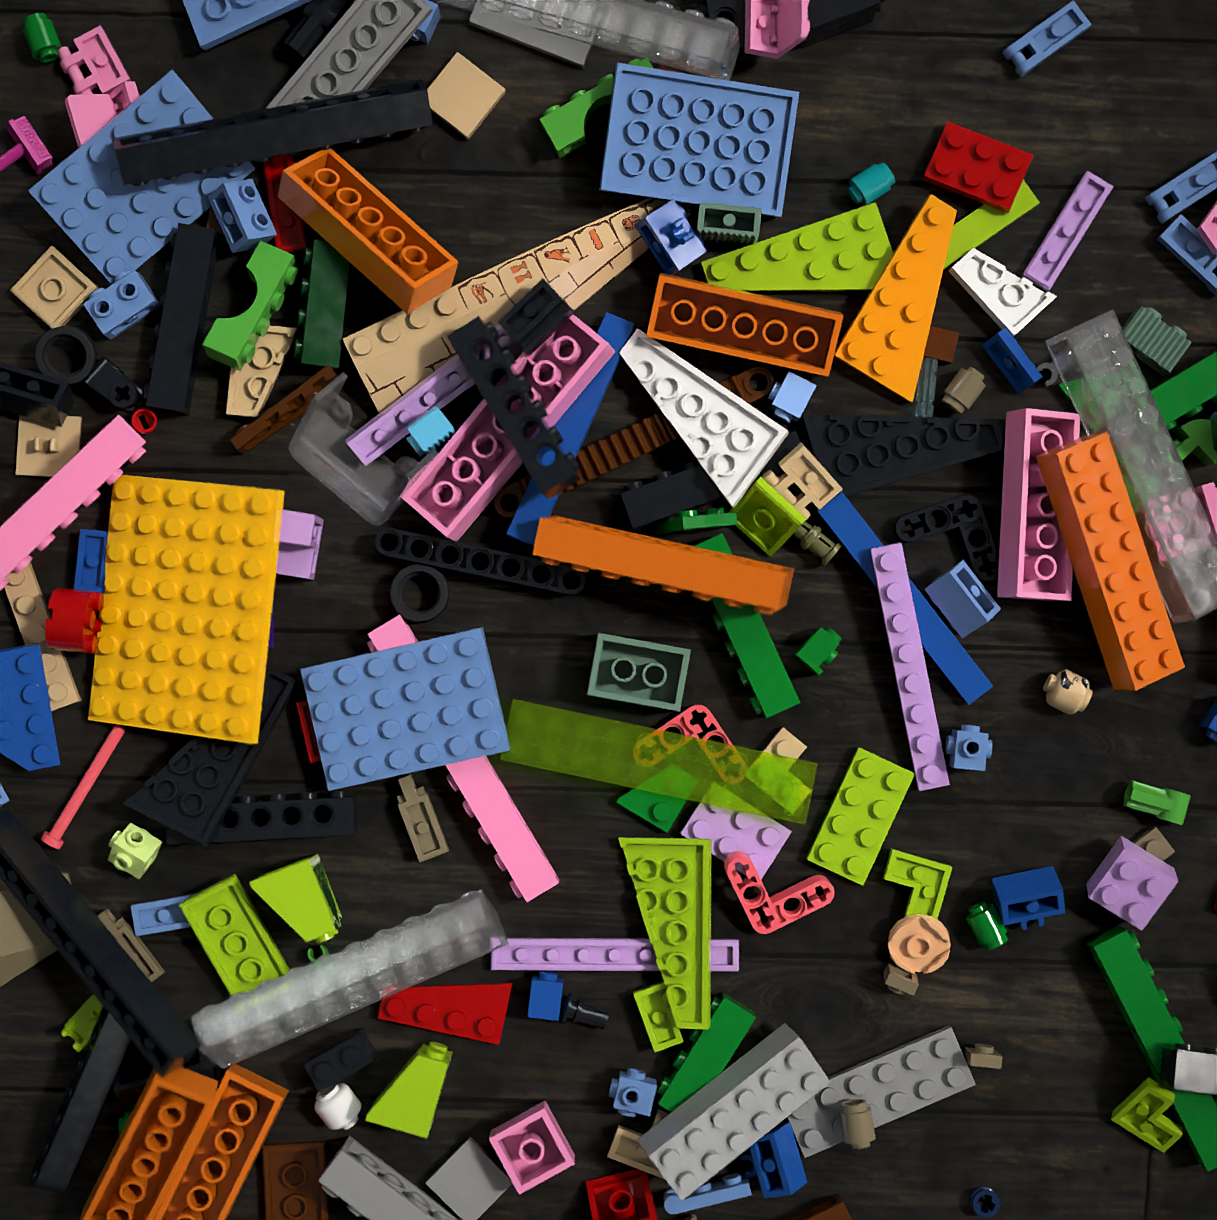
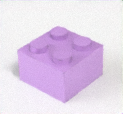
M1120 836L1086 883L1088 898L1140 930H1143L1176 886L1178 879L1172 866Z

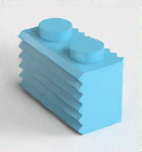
M436 406L407 427L411 435L406 439L420 457L426 453L428 457L433 458V453L438 454V450L443 449V446L448 443L456 431Z

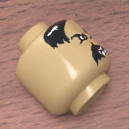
M1068 669L1059 671L1056 676L1050 674L1043 687V690L1047 692V703L1068 715L1075 714L1077 711L1083 712L1093 692L1089 689V681L1086 678Z

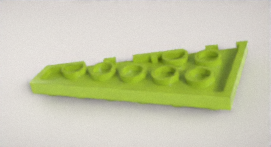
M875 202L702 261L701 267L707 283L746 292H871L892 257L893 251Z
M618 837L620 846L625 854L629 875L634 883L637 893L636 898L649 940L657 957L658 969L661 971L666 986V994L676 1027L708 1030L710 1029L712 839Z

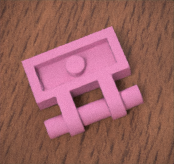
M101 25L74 39L79 51L71 54L67 46L57 50L61 60L60 66L64 73L69 74L74 84L72 88L76 95L93 94L92 91L97 87L100 88L102 94H110L123 82L131 81ZM84 63L87 64L92 73L87 78H84L79 69Z

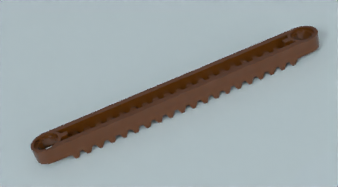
M757 366L719 384L751 405L770 394L774 386V378L768 369ZM754 375L764 376L767 380V387L762 391L753 390L749 383L751 377ZM662 412L656 413L637 424L631 425L627 429L610 435L608 438L600 440L596 444L590 445L578 452L576 460L580 468L576 471L581 479L561 491L559 497L656 451L681 437ZM531 475L501 489L496 494L494 506L500 516L506 519L514 518L532 478ZM509 494L516 496L519 502L518 507L511 512H507L501 507L502 498Z

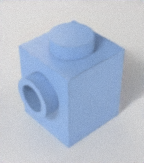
M789 371L782 384L779 382L775 383L768 397L773 400L770 409L775 411L773 415L787 423H790L791 420L797 422L817 385Z

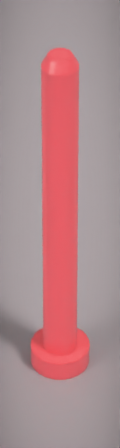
M117 724L112 728L50 833L45 831L42 835L41 840L56 849L61 848L64 843L61 837L125 733L123 726Z

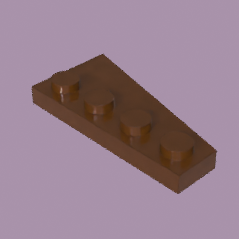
M328 364L275 406L264 411L254 422L240 427L235 432L236 436L230 440L235 448L244 455L343 389L345 385Z

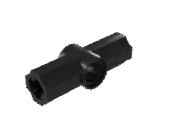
M352 0L309 1L303 10L302 19L285 40V46L297 57L306 61L323 38L341 19L343 12Z

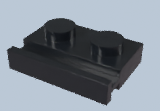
M542 278L498 323L531 356L575 311Z

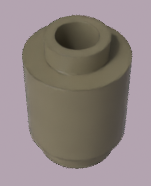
M969 367L968 370L961 368L944 390L945 396L941 401L955 412L962 414L965 409L969 410L986 387L982 382L985 377L972 367Z
M854 1099L843 1102L840 1118L844 1142L851 1144L853 1149L869 1147L870 1142L875 1140L876 1137L871 1108L867 1106V1101L864 1099Z

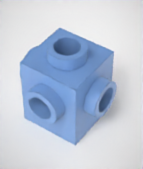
M961 724V730H952V736H947L945 745L946 754H950L949 767L985 771L986 758L990 759L992 754V740H988L989 734L981 733L980 726ZM968 743L971 744V749L969 751H967L966 748Z
M628 1068L627 1072L620 1071L618 1079L612 1078L608 1097L613 1098V1108H617L618 1113L629 1117H636V1113L650 1116L657 1088L656 1079L645 1077L646 1073L638 1069ZM629 1091H635L636 1093H634V1094H629L628 1092H629Z

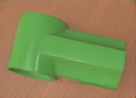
M1131 780L1124 794V806L1154 814L1156 818L1183 825L1191 795L1168 788L1159 789Z

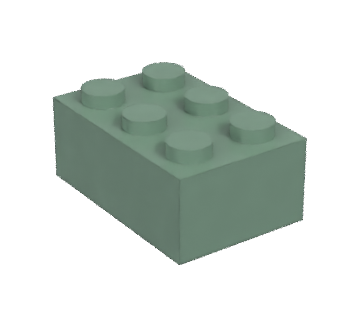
M598 633L587 695L680 711L691 650Z

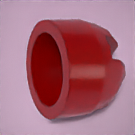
M138 409L132 416V426L140 434H149L157 426V417L150 409ZM144 415L149 429L143 428L139 419L140 416Z

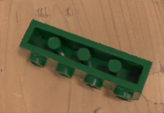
M314 239L310 247H305L303 265L308 266L307 278L302 277L300 285V296L305 297L304 309L299 308L297 314V327L302 328L300 340H295L293 357L298 358V366L323 369L329 364L335 371L339 368L350 262L332 245L323 240Z

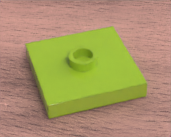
M762 477L742 496L734 509L732 508L728 512H736L738 522L736 526L770 557L807 519Z

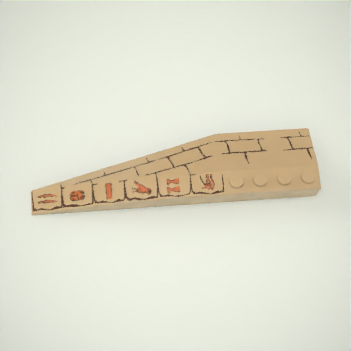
M654 198L645 199L452 286L409 314L402 310L343 338L346 348L378 412L381 413L457 355V352L447 338L448 335L477 316L486 323L491 321L495 326L542 278L575 311L602 289L607 282L619 275L630 263L648 251L649 247L636 229L635 224L669 201ZM676 202L684 209L688 218L691 212L687 204ZM522 348L513 354L514 359L522 354L524 351Z

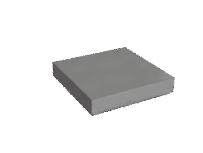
M469 1136L426 1180V1184L462 1220H477L511 1186L512 1181L509 1175Z

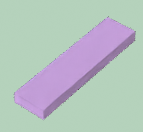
M1088 170L1085 172L1026 267L1022 277L1033 282V284L1046 292L1051 289L1111 192L1112 185Z

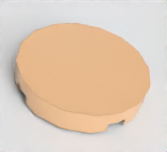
M923 914L909 915L897 921L890 930L888 938L890 957L899 968L908 973H931L942 967L949 958L951 943L948 930L942 922L932 916Z

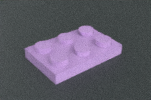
M712 781L680 834L692 839H712L711 854L722 861H725L726 857L732 852L741 851L746 853L753 862L760 879H762L792 831ZM740 862L735 863L736 870L746 875L743 865Z

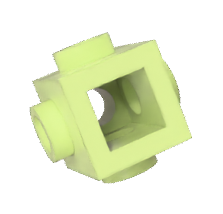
M130 822L123 832L118 830L110 840L108 846L112 849L108 861L113 863L119 870L126 871L140 879L156 859L162 841L152 836L147 830L139 828Z

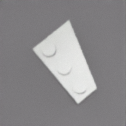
M974 248L949 270L952 276L1001 329L1006 327L1012 336L1016 335L1057 297L1048 291L1045 293L1032 285L1033 282L1024 277L1021 279L1010 273L1004 265Z

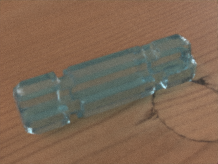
M923 358L920 368L922 374L919 376L917 389L919 404L916 405L915 415L918 418L933 416L934 405H931V402L934 401L936 376H934V373L937 372L938 361L934 358Z

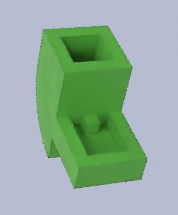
M1197 419L1175 428L1172 432L1180 441L1177 438L1171 441L1163 449L1165 455L1159 460L1168 470L1176 467L1185 457L1193 452L1205 466L1215 464L1217 462V451L1213 447L1211 420Z

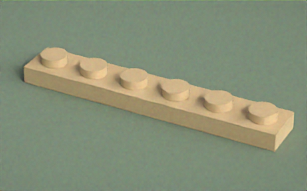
M29 562L18 574L12 570L6 575L10 581L4 588L25 645L40 644L52 712L79 702L81 699L64 652L47 646L45 623L46 619H51L31 562Z

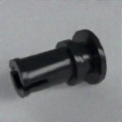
M568 993L560 1009V1023L564 1024L568 1018L571 1019L573 1024L581 1022L604 1030L608 1021L609 1010L583 1004L581 999L574 1001L572 1000L573 994Z

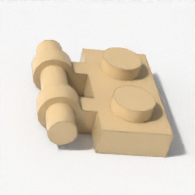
M802 443L778 462V465L785 472L783 475L777 477L769 470L762 476L768 484L807 519L810 516V512L805 507L811 501L820 510L843 490ZM793 482L803 491L798 496H794L788 489Z

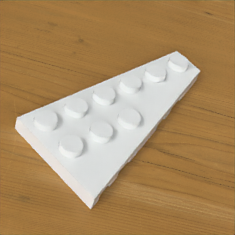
M637 328L619 352L622 359L734 509L789 434L788 430L653 338L646 337L647 334Z

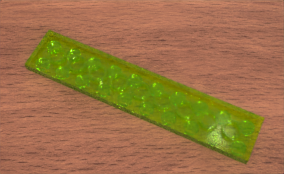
M516 699L512 701L506 729L511 750L501 752L500 760L806 825L818 763Z

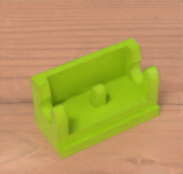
M94 994L64 1025L65 1028L61 1031L63 1037L68 1035L75 1041L72 1047L78 1053L86 1047L103 1007Z

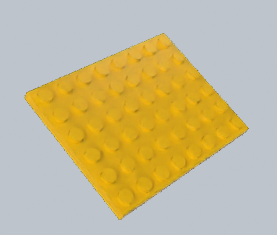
M120 475L113 482L105 555L104 603L102 610L99 612V620L102 624L101 632L97 633V649L94 659L88 720L249 744L258 743L285 491Z

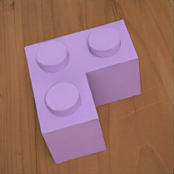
M282 511L276 574L314 580L324 519L312 514Z

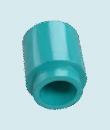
M881 162L878 165H871L850 179L848 193L856 204L861 202L866 206L891 190V185L896 181L889 167L884 162Z

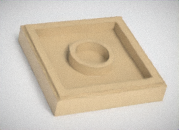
M458 52L427 89L430 110L468 140L506 93L504 87Z
M51 246L10 291L52 329L65 326L84 306L83 304L89 300V295L99 288L55 247Z

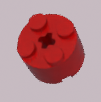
M56 588L48 604V609H53L51 619H46L45 623L47 646L61 651L95 654L97 649V633L101 632L102 622L99 620V612L103 608L104 594L95 591Z

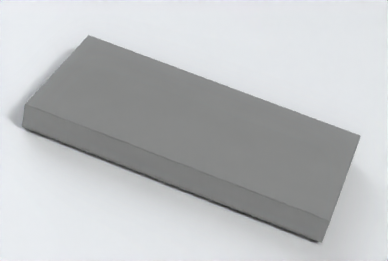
M477 0L469 24L583 68L605 14V8L584 0Z

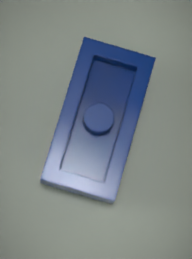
M1006 327L982 345L1018 394L1042 378L1034 363L1030 361Z
M80 529L74 589L105 593V555L108 531Z

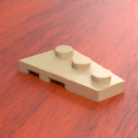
M269 326L266 335L259 337L251 362L245 363L241 371L231 367L226 410L228 416L260 417L298 333L297 328Z

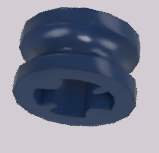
M977 1187L970 1194V1206L980 1217H992L998 1212L1000 1207L999 1197L989 1187ZM984 1195H988L992 1204L990 1207L985 1205V1209H981L978 1200L980 1197L985 1199Z

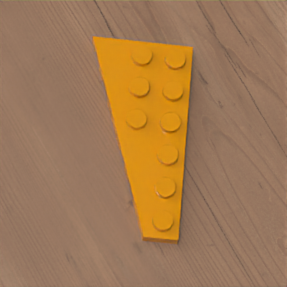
M932 194L926 198L834 353V357L909 403H913L957 213L956 209Z

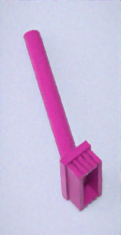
M23 116L19 119L8 121V132L17 145L0 156V172L22 156L26 157L37 175L42 173L43 169L51 166L52 156L45 145H43V142H41V139H39L31 124L28 123L26 117Z

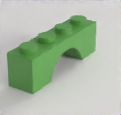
M647 57L641 61L640 59H634L627 63L629 65L653 68ZM612 74L601 78L596 83L597 86L591 90L586 91L584 89L578 91L570 97V102L561 107L559 105L552 106L543 113L544 117L540 118L542 128L559 158L586 144V126L590 117L597 109L611 103L614 81Z
M261 240L246 265L250 279L257 286V295L254 303L239 316L217 318L202 344L207 357L239 371L242 370L245 363H250L256 351L255 345L259 337L266 335L270 326V317L274 311H278L281 308L287 286L293 285L298 275L294 255Z

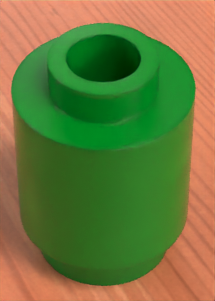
M35 13L27 16L23 20L24 27L22 31L32 57L43 63L56 60L58 58L57 50L62 46L52 20L48 19L45 13Z
M983 901L968 909L970 914L966 917V920L979 945H983L988 951L1008 941L1006 936L1007 929L1003 925L994 904L987 905Z

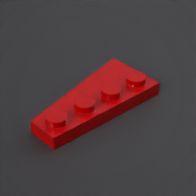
M513 982L497 984L473 983L466 985L442 984L435 986H385L378 1019L499 1045Z

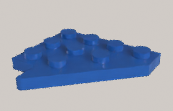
M39 643L0 650V753L28 771L61 765Z

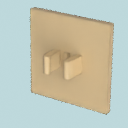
M19 415L16 475L54 477L80 452L82 417L67 416L62 427Z

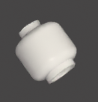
M335 1083L317 1093L315 1111L329 1129L338 1130L343 1128L347 1130L356 1124L359 1119L357 1115L361 1110V1102L347 1084Z

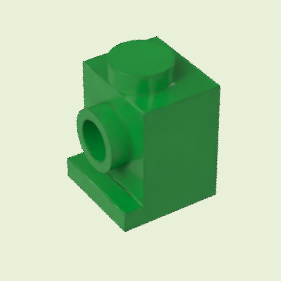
M818 627L794 653V656L815 675H820L823 670L819 666L822 663L827 666L837 656L838 652L835 648L840 644L839 642L842 638L830 627L826 630Z

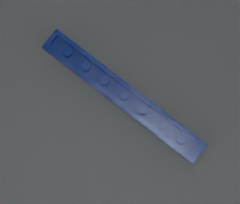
M606 312L597 334L607 341L616 352L555 425L564 439V442L560 444L566 454L571 452L575 459L620 362L621 355L619 352L630 339L635 328V323ZM554 451L544 454L542 458L543 466L553 463L555 459ZM531 478L506 533L507 536L534 547L539 520L541 517H549L560 493L548 499L542 495L533 478Z
M841 491L820 510L816 511L877 587L870 548L884 545ZM909 578L922 646L965 702L970 705L991 689L993 685Z

